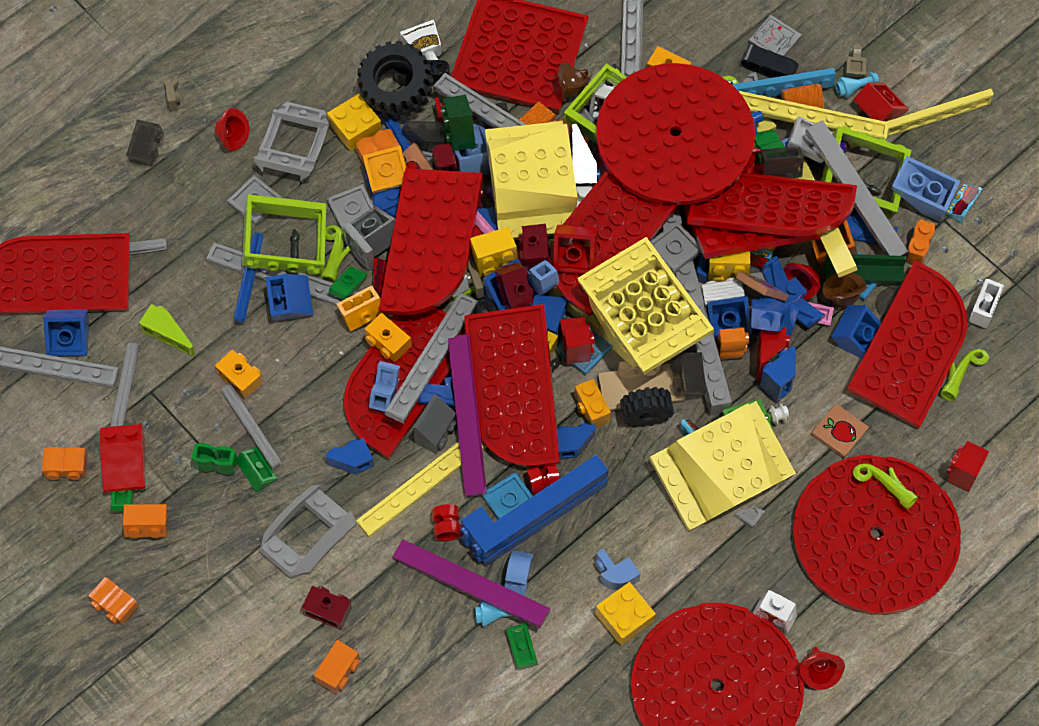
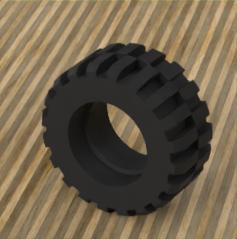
M391 41L385 42L386 45L384 46L379 44L375 46L376 50L373 52L370 50L366 54L367 59L363 58L360 62L361 68H358L357 75L359 78L357 82L362 97L376 114L379 115L382 112L385 118H390V115L394 119H400L401 115H405V117L411 116V112L415 111L417 113L421 110V104L423 106L426 105L428 102L427 96L430 97L432 94L433 78L428 61L418 48L414 49L412 44L406 43V45H403L402 41H396V44H392ZM404 68L412 72L411 82L400 91L386 92L378 87L380 78L388 70Z

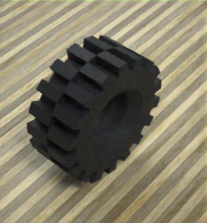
M646 387L644 390L637 389L636 392L631 391L628 393L629 395H624L620 400L623 421L628 426H654L655 423L661 424L662 421L669 420L668 418H671L674 414L671 393L668 389L665 390L662 387L659 389L657 387L652 389Z

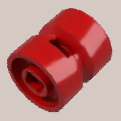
M556 464L543 465L542 469L538 466L526 469L532 495H536L560 479Z
M443 504L434 507L431 510L432 520L435 523L433 527L434 538L438 541H452L460 538L462 534L460 531L461 525L457 522L460 519L458 506Z

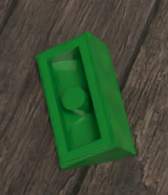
M257 447L240 452L237 457V465L255 492L264 489L278 480Z

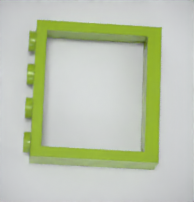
M606 63L564 112V122L571 127L572 124H577L581 134L597 144V126L578 113L606 80L616 86L626 76L617 68L614 69Z
M838 126L833 132V136L839 146L841 140L900 159L897 175L906 156L910 157L912 150L905 148L903 145H895L887 142L885 139H877L869 136L867 133L853 131L846 126ZM825 163L821 181L831 182L833 173ZM894 190L891 202L873 197L886 218L891 219L898 212L901 196Z
M248 194L245 203L242 266L252 269L265 268L271 271L283 270L290 273L301 272L308 273L309 275H321L325 264L326 203ZM252 212L317 219L316 261L250 253Z

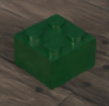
M466 94L443 98L444 106H441L442 118H444L443 130L444 134H446L447 144H451L453 151L476 148L473 117Z

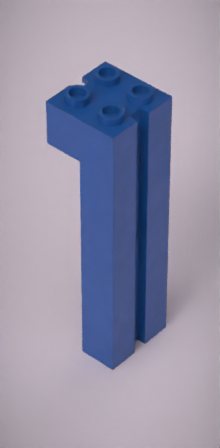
M595 455L495 522L492 521L481 506L461 520L462 528L460 531L462 536L460 538L466 547L470 546L474 551L472 554L478 563L482 562L486 567L605 488L608 482L609 470L600 458Z

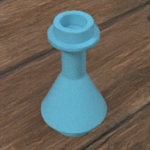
M873 72L869 73V77L859 80L840 77L839 81L835 83V90L839 97L843 96L845 99H848L868 82L879 83V77L877 73Z
M481 602L480 606L475 607L477 624L482 623L483 627L501 617L512 616L485 602Z

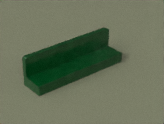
M826 254L823 264L824 282L836 273L828 254ZM851 254L858 269L854 273L861 276L865 283L902 285L905 279L904 265L906 263V256Z

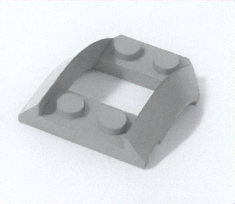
M290 102L283 104L279 110L274 109L268 130L259 148V153L254 158V162L261 171L264 172L267 167L301 175L300 181L308 177L317 162L328 131L329 122L327 121L325 111ZM284 120L318 128L307 157L274 150Z
M311 485L290 503L265 531L260 552L290 578L298 577L299 574L303 573L310 574L319 561L346 533L357 526V522L352 512L347 513L320 490V485ZM305 506L331 529L326 532L303 559L276 535Z

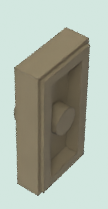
M470 254L466 275H468L469 284H472L476 298L479 299L484 297V286L473 256Z

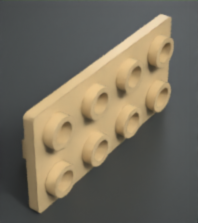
M626 361L619 362L618 371L598 374L601 394L610 411L621 409L620 400L624 395H629L628 393L631 391L636 392L637 389L644 390L646 387H649V389L653 387L668 389L671 393L672 403L684 401L685 399L678 363L659 365L644 375L638 366L633 367Z

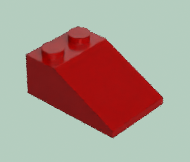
M142 424L100 428L103 492L145 489V436Z

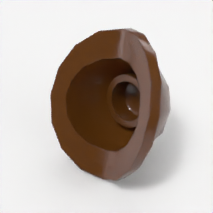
M567 63L559 66L558 80L562 88V100L564 102L568 101L571 96L580 94L585 89V86L588 85L591 78L588 77L587 70L575 69Z
M854 272L840 278L835 273L825 281L823 293L825 298L832 299L838 307L847 308L848 305H853L858 300L860 293L866 290L867 285L862 277Z

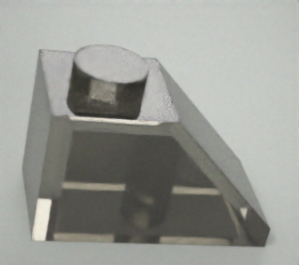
M404 121L401 135L412 144H417L421 151L432 153L433 147L445 143L443 122Z

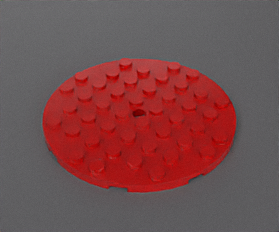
M667 63L641 69L623 79L613 88L605 99L598 115L596 140L604 166L611 176H614L625 189L652 202L686 205L713 198L724 192L725 188L739 179L752 156L755 126L747 102L741 93L726 79L702 67L690 64ZM674 129L681 132V134L673 136L670 132Z
M859 455L840 460L828 466L826 470L814 477L801 495L794 515V547L803 570L821 592L837 603L856 611L870 614H894L920 606L934 597L948 582L956 567L961 550L959 518L946 491L942 490L933 481L934 478L924 470L907 461L891 456L886 458L873 455ZM859 464H870L889 476V468H893L903 486L918 496L917 501L911 508L906 509L875 477L871 476L869 480L864 482L857 480L853 474L854 468ZM864 471L860 472L862 475L867 474V472ZM878 529L882 532L883 536L874 538L871 531Z
M713 602L701 603L698 606L680 609L664 618L650 631L636 655L631 677V692L638 719L642 726H795L800 716L804 698V681L800 675V665L796 652L785 635L773 623L763 617H758L748 611L749 609L733 604ZM714 681H720L724 688L716 691L712 689L711 684Z

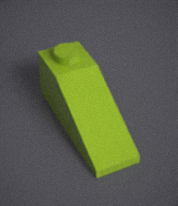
M151 304L139 322L141 332L194 357L195 351L192 343L169 314L168 310L162 306L157 307Z

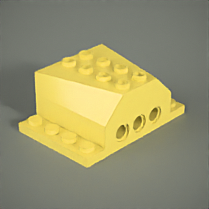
M563 121L485 129L498 230L509 227L513 239L519 240V234H522V226L546 223L548 236H554L557 225H563L575 210L578 198L567 124L563 125Z
M647 237L577 278L578 283L588 295L590 306L605 334L622 358L631 366H638L644 375L714 333V328Z
M757 401L751 404L748 403L649 457L688 531L796 474Z

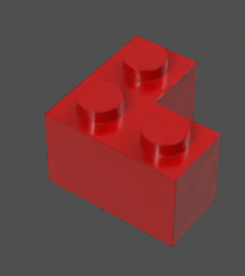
M584 317L560 320V332L566 364L590 362L591 354H594L593 345H595L594 334L590 332L589 323H585Z
M967 440L964 447L960 445L946 471L949 474L946 482L969 492L990 451Z

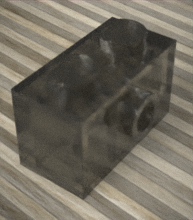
M137 119L126 154L130 162L153 166L154 161L158 159L159 150L157 149L159 143H162L164 139V132L161 126Z
M800 147L761 149L760 171L762 175L787 178L802 177L804 157Z
M702 352L679 353L671 358L670 368L673 371V390L676 397L699 396L707 392Z

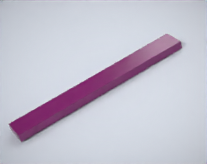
M465 334L448 338L465 496L469 498L487 494L470 337Z
M402 539L392 556L394 560L540 629L550 613L549 607Z

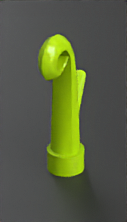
M329 225L326 227L325 239L335 241L320 279L334 283L338 276L339 266L350 252L351 247L348 246L343 250L344 233L342 229L336 225Z
M975 349L968 352L956 368L953 362L949 371L948 381L940 393L945 400L955 401L970 362L972 361L976 365H983L989 360L988 353L982 349Z
M859 464L853 470L854 477L859 481L864 482L869 480L871 476L875 477L906 509L911 508L918 499V496L903 486L891 467L889 468L890 476L870 464ZM864 471L867 472V474L862 475L860 472Z

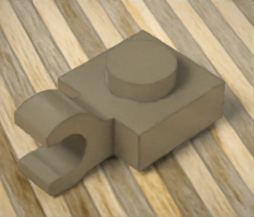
M854 45L852 57L847 56L846 77L865 78L867 58L861 57V45Z
M175 75L174 81L169 83L167 78L164 77L163 82L167 92L170 111H178L177 103H180L179 92L175 91L179 85L178 78Z

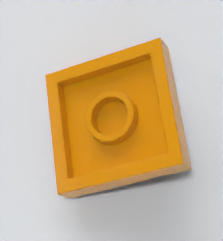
M400 145L363 155L373 194L402 186L406 164Z

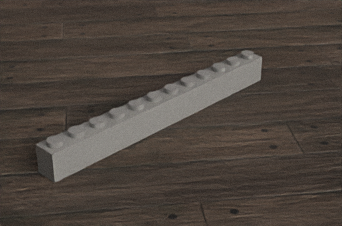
M678 207L674 211L673 217H669L659 230L660 234L675 222H678L683 227ZM691 260L674 275L710 323L693 260ZM712 333L691 346L710 416L722 414V410L730 408L732 404Z

